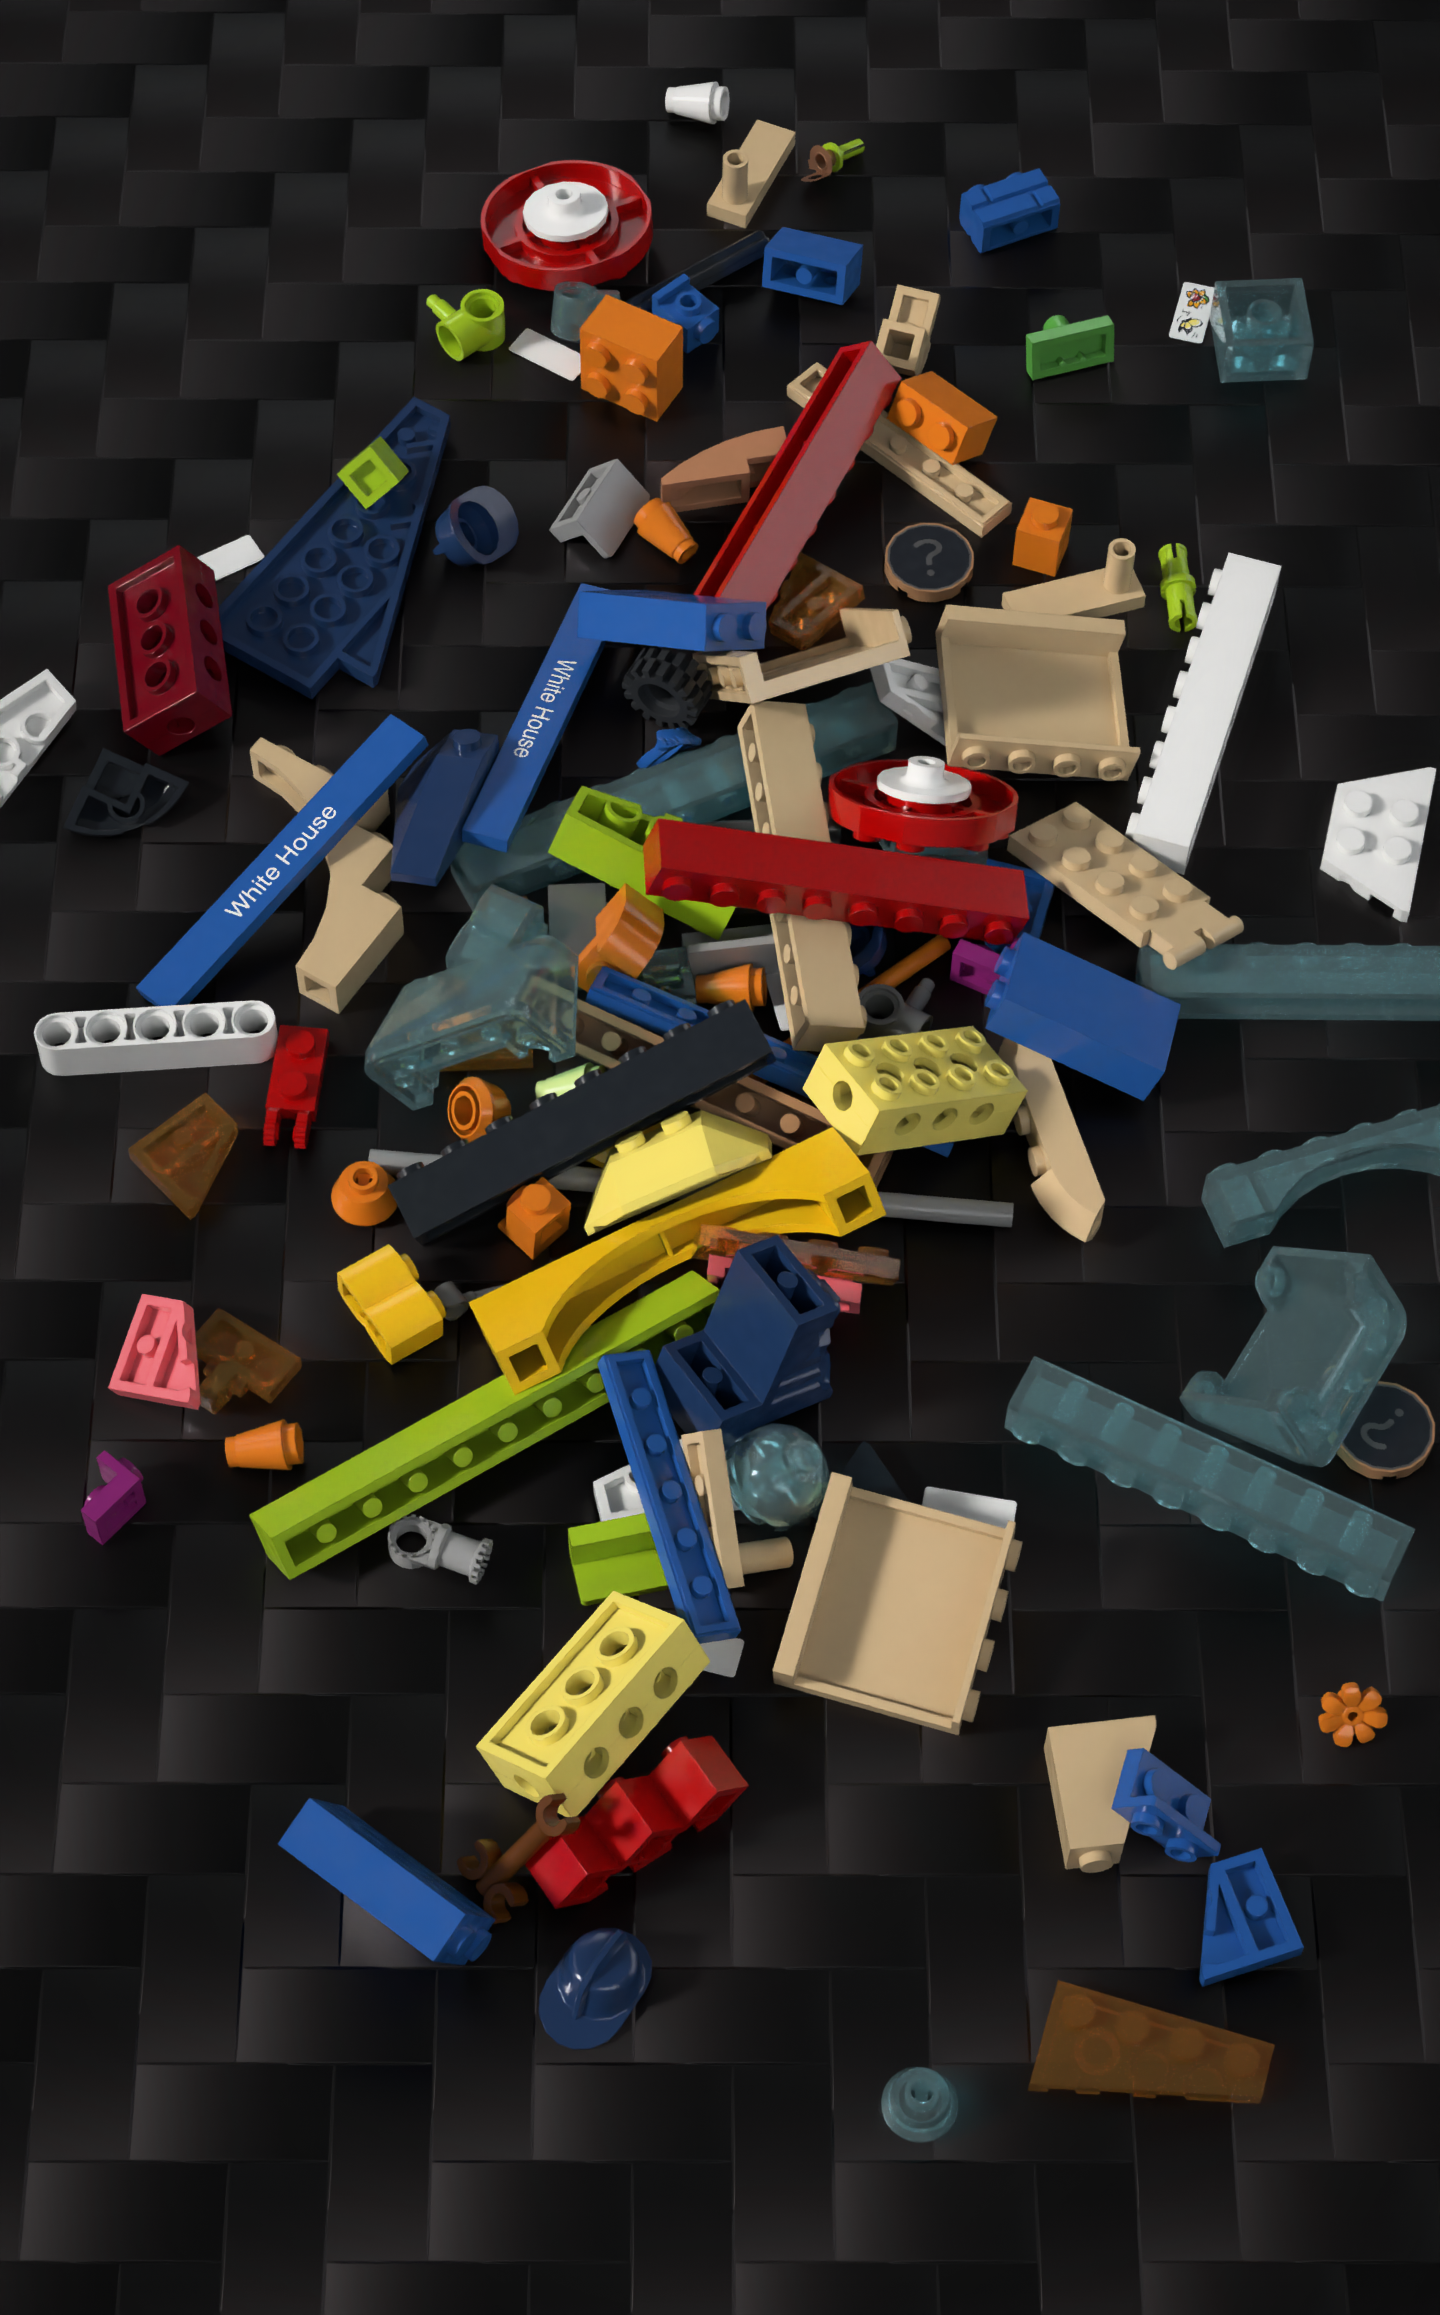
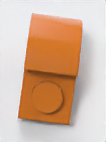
M626 883L595 917L596 936L566 969L567 979L587 993L603 966L636 979L652 958L664 931L663 909Z

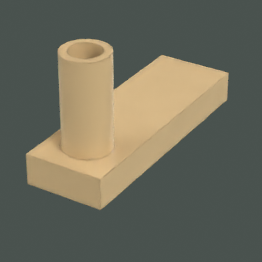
M757 120L740 149L729 150L723 155L722 179L707 203V216L746 228L793 149L796 132Z
M1115 539L1109 544L1105 568L1004 592L1002 595V607L1004 610L1102 618L1142 608L1145 604L1146 595L1133 569L1136 547L1128 539Z
M714 1429L681 1435L684 1456L727 1588L745 1586L743 1575L791 1567L794 1559L793 1548L790 1540L785 1536L738 1544L722 1430Z

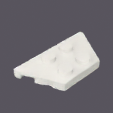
M1432 767L1337 784L1320 866L1321 870L1336 880L1348 883L1353 891L1368 901L1373 896L1394 909L1392 917L1406 923L1410 912L1436 774V768Z

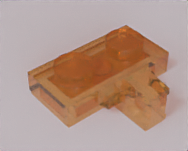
M218 1308L195 1333L197 1358L207 1363L203 1370L207 1378L199 1386L200 1406L214 1415L231 1399L233 1393L241 1398L250 1390L271 1403L302 1368L300 1357L221 1308Z

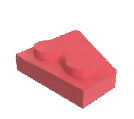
M142 1294L108 1389L120 1396L198 1410L201 1400L194 1309L182 1300Z

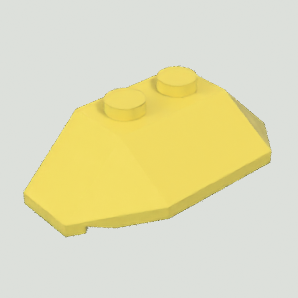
M700 1110L689 1115L688 1111L675 1113L661 1122V1128L644 1135L642 1131H634L624 1135L615 1142L616 1147L610 1149L586 1210L584 1228L587 1235L595 1234L602 1229L772 1158V1142L768 1134Z

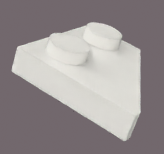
M903 659L871 667L879 701L946 746L939 669Z

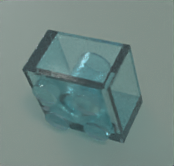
M1302 278L1216 281L1210 312V323L1220 382L1307 379L1314 339Z

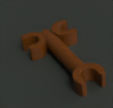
M564 1793L544 1796L538 1802L536 1807L537 1821L503 1855L497 1842L490 1838L477 1840L474 1843L480 1855V1863L475 1855L460 1857L457 1860L458 1869L461 1874L469 1880H477L476 1888L484 1896V1911L496 1919L493 1924L508 1922L512 1918L505 1907V1898L511 1907L526 1905L529 1902L524 1887L517 1882L508 1881L552 1837L570 1835L579 1828L581 1820L578 1816L563 1818L561 1821L557 1817L559 1806L567 1799Z

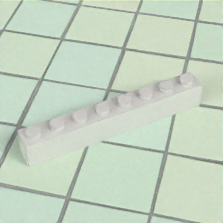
M1228 553L1223 570L1214 569L1208 589V595L1214 597L1212 603L1203 602L1196 626L1197 629L1202 630L1200 638L1192 636L1190 639L1185 663L1191 665L1188 672L1180 670L1173 697L1179 699L1177 707L1168 705L1163 720L1161 732L1167 733L1165 742L1156 741L1149 764L1150 768L1155 769L1153 778L1144 776L1140 787L1137 803L1143 805L1141 814L1132 812L1125 837L1179 874L1184 875L1265 629L1276 595L1281 571L1280 565Z

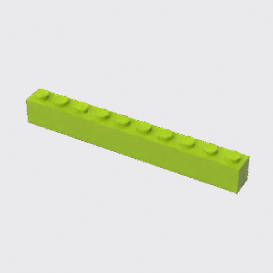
M692 1270L590 1326L572 1348L561 1373L516 1395L503 1374L251 1513L249 1516L267 1556L291 1580L609 1402L597 1365L601 1357L608 1354L650 1350L654 1364H656L664 1345L704 1330L720 1289Z

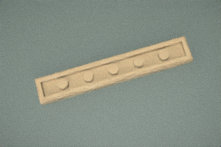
M818 362L813 364L787 385V396L805 408L827 369ZM884 410L882 411L873 426V434L863 443L860 450L981 538L1011 514L1012 502L958 463L952 465L886 419L888 413Z

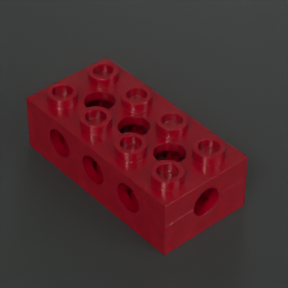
M178 545L108 585L124 733L158 756H161L232 717L214 570L181 545Z

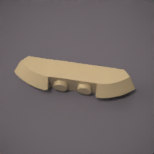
M1005 1038L998 1056L1011 1067L1014 1075L1028 1090L1013 1117L1017 1133L1020 1136L1026 1135L1030 1148H1028V1160L1033 1175L1035 1177L1041 1175L1040 1178L1031 1184L1032 1190L1041 1206L1059 1226L1083 1242H1088L1093 1239L1101 1225L1105 1198L1052 1059Z

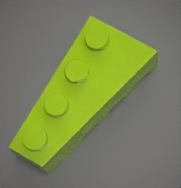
M581 786L560 824L548 853L619 890L625 883L662 908L664 913L719 941L736 907H717L711 903L689 900L672 901L665 897L646 895L643 844L658 818L682 822L683 818L665 813L664 816L656 817L643 813L640 804Z

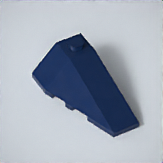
M454 729L413 765L398 788L390 870L392 881L435 887L438 885L464 844L462 841V828L500 752L498 735L480 733L474 729Z

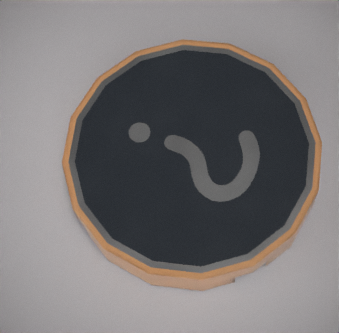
M919 523L907 526L893 535L886 547L884 572L890 585L897 591L899 587L902 591L907 592V597L922 602H939L953 598L961 592V588L967 582H970L973 575L974 552L969 541L957 530L939 523Z
M1375 1381L1356 1386L1342 1397L1332 1418L1331 1431L1337 1455L1350 1469L1372 1479L1383 1480L1384 1476H1397L1396 1479L1409 1476L1423 1466L1435 1440V1422L1429 1407L1415 1392L1397 1383Z

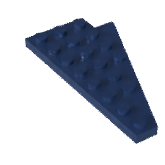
M416 397L409 401L371 442L373 443L381 436L409 472L398 484L367 509L363 507L344 482L338 478L219 606L225 652L310 699L315 697L339 669L372 688L376 687L450 432V415Z

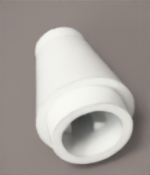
M718 82L669 87L667 89L665 97L667 113H675L676 115L710 124H715L717 120L725 121L728 115L729 90L726 86H719Z

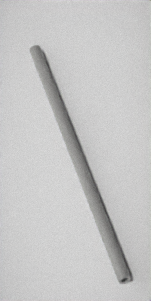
M370 1149L368 1161L380 1165L390 1175L396 1176L399 1171L414 1163L423 1162L426 1166L441 1158L442 1155ZM575 1166L548 1180V1182L559 1190L594 1192L603 1168ZM724 1178L719 1179L715 1182H712L708 1185H705L701 1188H698L675 1199L682 1200L700 1190H703L723 1180ZM878 1192L887 1214L883 1217L1012 1227L1013 1203Z

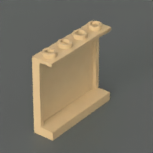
M946 605L935 634L948 766L963 767L970 770L1011 771L1017 774L1038 773L1057 775L1059 777L1075 776L1099 778L1106 781H1128L1141 752L1140 747L1129 746L1118 656L1119 649L1126 636L1124 620Z
M842 608L839 609L846 637L763 663H759L757 652L734 650L700 651L692 655L693 659L699 663L697 670H705L709 675L706 680L712 681L713 687L710 690L712 691L710 699L753 704L910 656L908 644L912 641L910 626L906 618L900 616L898 609Z
M832 1472L774 1664V1684L959 1736L963 1720L973 1723L981 1691L972 1689L977 1670L987 1672L995 1641L986 1639L991 1619L1001 1622L1009 1591L1000 1589L1005 1570L1015 1572L1023 1541L1014 1539L1016 1522L1008 1520L1005 1529L853 1487L852 1477Z

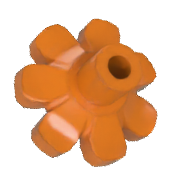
M1348 1682L1343 1684L1337 1694L1333 1692L1325 1693L1321 1699V1705L1326 1713L1318 1717L1321 1731L1325 1733L1333 1732L1334 1743L1340 1747L1350 1746L1354 1734L1360 1743L1372 1740L1375 1737L1372 1727L1383 1728L1388 1721L1386 1710L1383 1707H1378L1382 1702L1379 1691L1370 1686L1361 1693L1357 1683Z

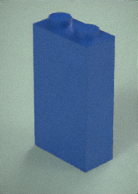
M649 590L579 591L577 638L704 652L764 649L767 629L766 602Z
M1023 932L1013 949L1005 946L994 968V973L1000 975L999 980L996 979L992 984L984 1003L985 1007L990 1008L985 1029L1144 1101L1165 1072L1181 1004Z
M309 1798L278 1843L279 1846L433 1962L465 1965L468 1959L473 1962L483 1953L491 1940L492 1934L488 1930L496 1920L343 1805Z

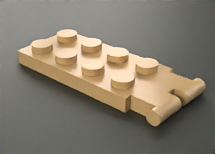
M1077 802L1009 835L1007 851L1140 948L1148 944L1163 955L1164 964L1171 970L1204 954L1206 948L1213 949L1239 935L1244 930L1243 922L1239 917L1231 916L1227 918L1209 905L1211 897Z

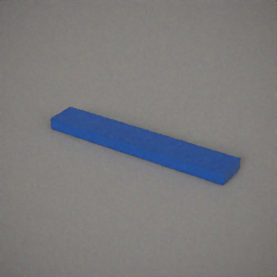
M650 1350L603 1355L597 1365L677 1615L685 1620L699 1644L734 1639L741 1632V1628Z

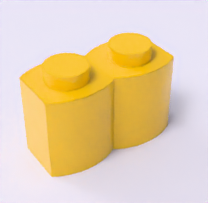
M388 1244L337 1273L338 1291L357 1320L365 1327L381 1354L393 1365L443 1336V1318L446 1317V1311L434 1291L431 1290L426 1293L416 1282L419 1280V1274L411 1258L406 1253L399 1255Z

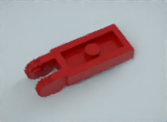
M280 1025L265 1106L264 1145L276 1146L277 1140L280 1137L281 1119L296 1120L292 1136L295 1148L307 1149L312 1121L316 1122L330 1039L328 1029Z

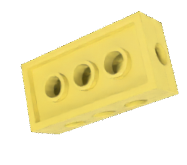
M974 1026L826 1043L802 1088L856 1156L1004 1135L1028 1092L1014 1075L1011 1067L1002 1061L986 1042L983 1034L977 1031Z
M612 1591L476 1745V1748L504 1788L536 1803L544 1796L564 1793L567 1799L559 1806L557 1813L565 1817H576L710 1663V1660L684 1619Z

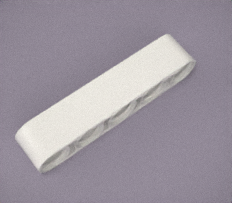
M254 1000L53 1013L40 1019L34 1030L42 1067L48 1073L57 1076L258 1064L274 1057L278 1040L274 1011L268 1004ZM256 1030L261 1031V1032L255 1033V1034H251V1033H250L251 1031H256ZM203 1034H212L210 1036L201 1037V1035ZM155 1037H163L158 1040H151ZM107 1040H114V1041L109 1042V1043H102V1042L107 1041ZM58 1043H65V1044L60 1045V1046H54L55 1044H58Z

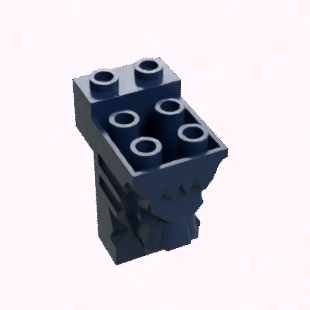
M778 1235L737 1250L704 1330L664 1345L655 1364L671 1416L684 1433L689 1434L721 1429L724 1451L730 1450L741 1443H746L751 1430L830 1398L833 1393L829 1384L831 1371L830 1355L826 1349L831 1344L829 1328L833 1327L834 1320L841 1310L839 1304L840 1297L826 1280L819 1279L812 1270L805 1268Z

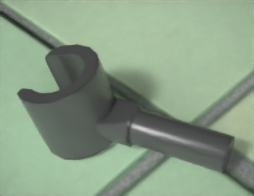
M448 1281L439 1285L434 1292L445 1308V1319L453 1321L465 1314L470 1306L468 1302L504 1285L462 1294L454 1282Z

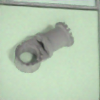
M411 1514L410 1517L406 1515L400 1520L395 1521L389 1527L388 1532L389 1556L395 1564L407 1569L425 1566L436 1570L441 1566L468 1576L469 1582L475 1585L481 1581L485 1569L481 1567H487L488 1564L483 1561L489 1560L490 1556L488 1555L491 1554L493 1540L484 1538L482 1541H478L453 1532L449 1524H440L425 1519L422 1516L418 1518L414 1514ZM411 1531L417 1532L426 1539V1545L418 1552H404L396 1543L402 1534Z

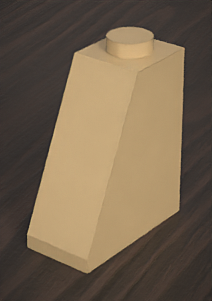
M1155 1715L1048 1727L1044 1753L1065 1869L1080 1868L1082 1872L1096 1873L1107 1870L1113 1864L1120 1862L1130 1822L1111 1808L1127 1750L1145 1748L1150 1752L1157 1726Z

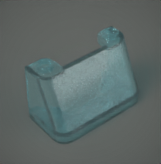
M540 935L526 942L428 977L416 979L403 986L366 1049L364 1067L366 1075L411 1110L415 1111L433 1104L434 1088L439 1086L440 1069L504 1047L519 1059L528 1056L529 1048L549 1051V1059L554 1063L574 1057L579 956L556 938Z
M1273 1246L1255 1277L1256 1290L1267 1312L1225 1380L1217 1372L1205 1370L1197 1372L1191 1378L1179 1399L1189 1414L1201 1423L1298 1464L1323 1467L1329 1464L1400 1346L1406 1333V1312L1371 1254Z

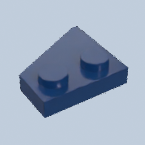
M1262 1848L1210 1865L1199 1977L1202 1987L1302 1954L1304 1946Z

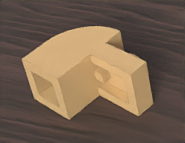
M897 284L889 318H883L876 347L897 373L912 377L922 373L931 346L930 337L941 300L940 294Z

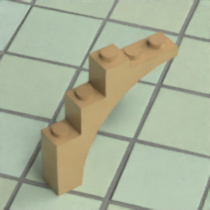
M261 737L250 749L254 778L282 796L298 813L334 775L324 766H314L297 757L288 747L275 745ZM388 789L325 856L330 870L326 909L314 939L296 964L299 993L340 1014L404 934L402 906L390 895L382 892L391 881L390 870L393 844L385 836L375 832L390 814Z

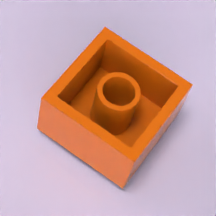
M606 294L580 327L581 389L597 398L606 399L628 409L634 414L645 416L657 422L683 388V327Z

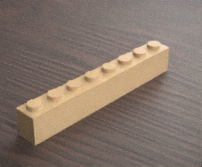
M764 700L750 704L737 729L755 832L834 843L830 840L828 829V804L823 802L820 786L822 782V767L820 763L816 762L814 753L815 729L813 724L809 723L806 704ZM784 913L769 914L793 1050L821 1052L826 1043L857 1040L865 1031L867 1012L865 1007L860 1005L858 994L859 969L852 961L850 950L852 931L850 924L828 919L811 920L805 916Z

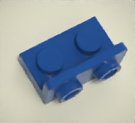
M1145 1748L1127 1750L1111 1809L1131 1823L1130 1827L1135 1832L1149 1836L1164 1847L1165 1853L1175 1860L1194 1862L1198 1857L1219 1855L1221 1843L1203 1831L1211 1798Z

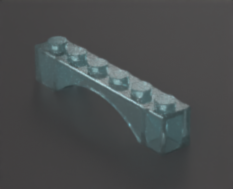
M1440 1103L1437 1106L1420 1111L1416 1109L1405 1110L1397 1114L1393 1119L1380 1123H1361L1346 1133L1329 1138L1317 1136L1306 1141L1302 1146L1285 1151L1279 1149L1270 1150L1255 1160L1238 1165L1226 1163L1218 1166L1211 1173L1206 1174L1201 1200L1223 1247H1229L1269 1235L1281 1216L1300 1197L1320 1184L1345 1174L1370 1169L1400 1168L1428 1172L1440 1176Z

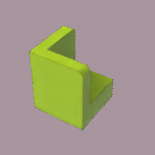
M380 436L349 461L337 475L363 507L367 509L398 484L409 471Z

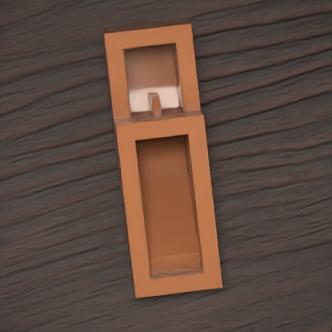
M784 426L755 431L726 440L703 450L679 464L661 478V500L664 503L670 502L676 512L749 502L750 488L758 487L787 438Z

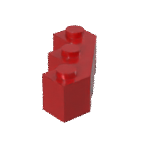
M712 1735L692 1739L684 1736L676 1739L661 1753L663 1760L648 1776L625 1779L621 1776L609 1781L599 1790L597 1794L599 1800L585 1816L579 1817L581 1823L573 1834L552 1837L525 1864L555 1909L590 1902L608 1890V1885L605 1881L611 1875L621 1872L627 1866L631 1868L633 1873L637 1872L671 1850V1841L691 1825L699 1832L717 1821L746 1790L749 1785Z

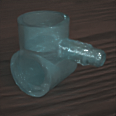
M566 281L557 284L554 288L551 332L562 339L580 341V327L606 294L620 300L619 291L597 289L595 285L591 286L583 282Z

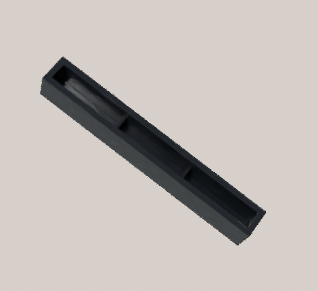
M744 999L736 1004L734 1000L722 1002L708 1011V1019L692 1027L689 1023L678 1025L663 1035L664 1041L648 1050H646L645 1046L634 1048L623 1054L618 1059L620 1064L604 1073L600 1069L590 1071L575 1080V1088L560 1096H557L555 1092L546 1094L532 1102L529 1106L531 1111L516 1119H513L512 1116L502 1117L489 1124L485 1128L487 1134L469 1143L467 1139L458 1140L445 1147L441 1151L442 1157L425 1166L423 1162H417L399 1171L396 1174L398 1180L389 1184L388 1187L414 1239L423 1246L508 1202L510 1197L520 1187L535 1184L542 1177L548 1181L615 1146V1142L624 1135L634 1131H644L667 1117L776 1062L774 1053L746 1000Z

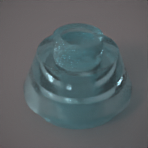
M915 2066L899 2071L888 2081L882 2094L881 2108L887 2125L895 2134L911 2142L926 2143L937 2140L951 2129L958 2113V2097L952 2083L942 2073L929 2067Z

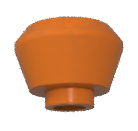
M479 1077L464 1078L453 1089L449 1097L448 1119L450 1125L461 1139H467L469 1143L487 1134L485 1128L492 1122L505 1116H511V1104L505 1092L500 1087Z
M359 1161L349 1165L341 1173L332 1189L331 1199L335 1212L344 1221L357 1226H372L385 1221L394 1213L398 1206L388 1187L389 1184L395 1182V1179L374 1162Z

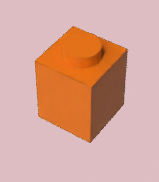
M1030 497L1016 529L1012 565L1055 577L1069 543L1073 509Z

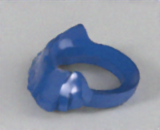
M684 727L658 730L656 732L657 742L655 747L645 753L636 764L643 772L651 771L680 751L700 746L702 739L693 735Z

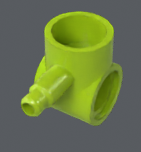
M488 289L473 290L463 297L460 305L461 308L457 311L436 294L430 295L427 298V306L441 320L436 324V334L439 342L447 354L454 360L461 361L475 351L485 352L494 350L504 342L506 335L504 301L498 293Z

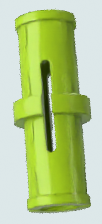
M1170 543L1163 546L1158 552L1163 575L1160 583L1161 597L1167 601L1169 627L1173 631L1180 632L1179 619L1183 617L1184 631L1186 632L1194 629L1198 621L1193 595L1196 592L1195 578L1189 574L1187 548L1180 543H1176L1177 557L1173 558L1172 544Z

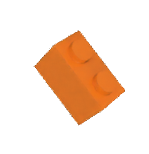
M929 371L901 381L886 419L944 460L955 465L983 454L998 417L939 375Z

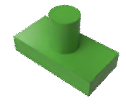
M1055 315L1045 322L1042 331L1026 334V371L1032 380L1114 361V323L1108 315L1072 324L1064 316Z

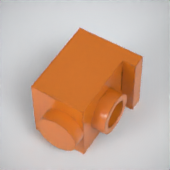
M542 1177L535 1184L520 1187L510 1197L506 1204V1217L498 1223V1228L534 1260L568 1230L571 1202Z

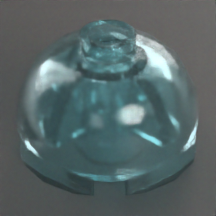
M775 1423L765 1425L735 1440L726 1452V1461L731 1458L730 1467L732 1473L728 1475L731 1496L736 1506L745 1516L759 1526L767 1522L772 1526H778L773 1531L787 1530L809 1518L824 1500L830 1479L827 1459L817 1442L807 1432L796 1426Z

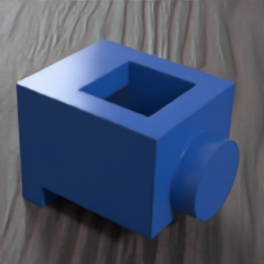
M682 274L652 295V314L683 327V351L688 354L701 344L710 342L719 332V307L691 286L690 278L687 275Z

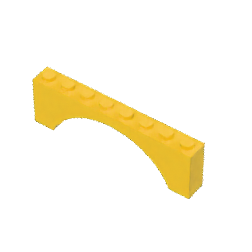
M831 1127L773 1155L772 1158L754 1164L468 1303L513 1393L516 1395L561 1373L572 1348L597 1318L626 1294L677 1264L716 1248L773 1234L813 1232L842 1237L887 1214L870 1172L834 1127Z

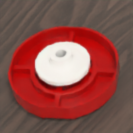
M553 161L512 175L492 191L485 201L481 212L480 222L484 250L500 273L513 283L540 290L566 291L571 294H579L591 286L608 280L621 279L643 259L650 248L653 238L651 201L634 178L616 167L593 161Z
M914 756L908 760H874L851 764L830 776L827 794L829 816L841 826L852 830L853 838L864 842H877L881 839L896 842L898 850L909 853L922 852L925 850V847H961L969 851H986L989 848V843L1009 837V833L1015 830L1019 801L1017 792L1006 782L983 772L948 766L941 759L929 756Z

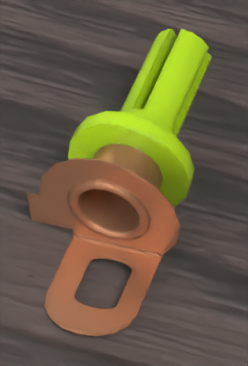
M858 138L840 146L832 142L825 143L823 146L815 145L810 151L808 164L809 169L816 170V173L802 178L801 181H817L831 175V172L839 171L843 166V160L864 152L865 146L857 147L864 144L863 141ZM815 175H823L816 179H808Z

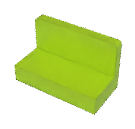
M645 1513L568 1528L569 1553L582 1605L588 1606L603 1603L612 1591L633 1597L669 1589Z

